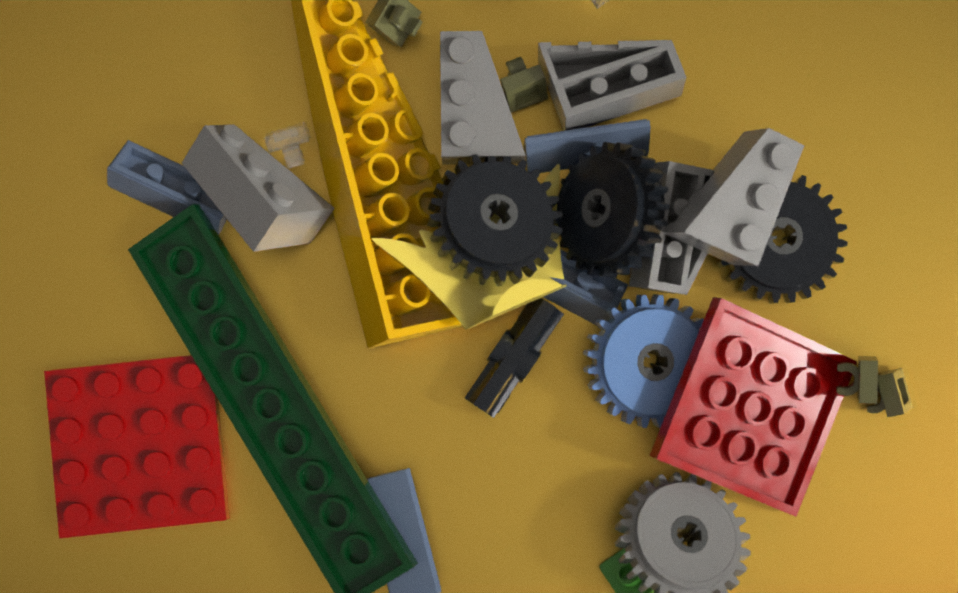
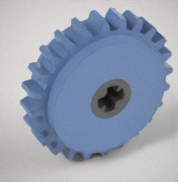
M640 294L636 296V305L630 299H622V311L617 310L615 307L607 308V313L611 318L608 322L601 319L595 321L601 331L599 335L588 334L587 336L595 345L594 349L583 351V355L592 358V364L587 365L583 370L585 373L594 374L595 379L587 384L588 388L601 390V393L595 399L597 403L603 405L611 402L607 410L610 415L616 416L623 411L621 421L627 424H631L636 416L637 425L642 428H647L651 418L654 426L661 428L704 319H690L694 310L690 306H684L678 311L679 300L676 298H669L664 305L663 295L653 294L649 304L647 296ZM648 353L656 355V364L650 363L652 368L644 366V358H650Z

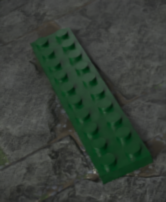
M200 204L190 205L130 247L128 251L333 592L372 593L414 568L418 564L417 560L210 220L201 209Z

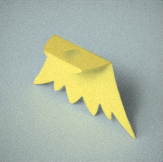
M557 164L544 180V182L550 181L552 184L547 191L548 197L558 196L560 164ZM557 204L552 208L553 211H557ZM494 214L492 218L489 217V219L496 224L499 221V219H501L496 214ZM426 230L419 231L426 248L394 239L372 238V241L415 274L447 306L465 330L567 286L566 284L561 285L550 278L564 279L559 237L558 239H553L558 244L556 250L552 254H547L549 260L543 267L536 265L537 271L533 276L529 278L522 271V278L516 284H513L509 276H506L502 286H497L494 277L490 276L486 283L481 285L479 284V274L474 272L468 279L463 278L465 268L461 265L451 270L449 266L453 258L450 254L439 257L438 252L443 243L442 241L431 242L432 232Z

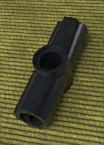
M542 298L526 304L511 330H506L487 358L488 364L465 396V399L494 418L510 397L517 383H522L542 353L540 349L564 313Z

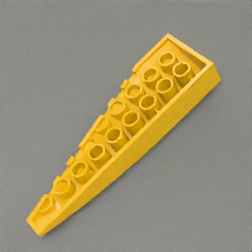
M291 0L318 149L331 205L334 207V218L367 348L401 342L462 326L447 306L415 274L372 241V238L394 239L426 248L419 231L426 230L433 233L438 229L437 227L427 226L429 216L435 213L430 211L428 206L432 198H437L433 194L437 183H444L438 172L441 166L435 154L428 152L421 138L424 132L394 73H388L380 57L384 53L376 38L371 39L361 20L364 14L358 2H353L352 0Z

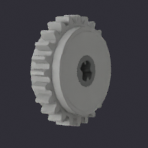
M675 472L668 481L663 474L658 475L653 484L647 480L639 488L640 492L635 490L627 500L630 504L626 503L619 512L625 519H621L615 525V529L624 533V535L615 541V546L625 548L626 553L618 560L621 564H631L633 569L629 571L627 577L628 579H633L638 576L642 580L638 589L641 593L649 587L654 590V593H728L727 589L732 590L740 583L736 576H741L747 570V567L740 561H744L751 555V551L741 547V545L750 539V534L740 532L739 527L746 520L744 517H735L733 511L738 505L736 502L727 505L723 500L726 493L723 489L717 493L711 491L712 482L708 480L702 486L698 485L696 475L691 474L685 482H682L679 472Z

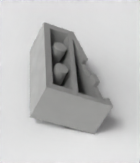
M770 128L743 132L713 169V175L699 192H695L687 201L688 206L675 222H670L662 233L732 265L758 266L805 145Z

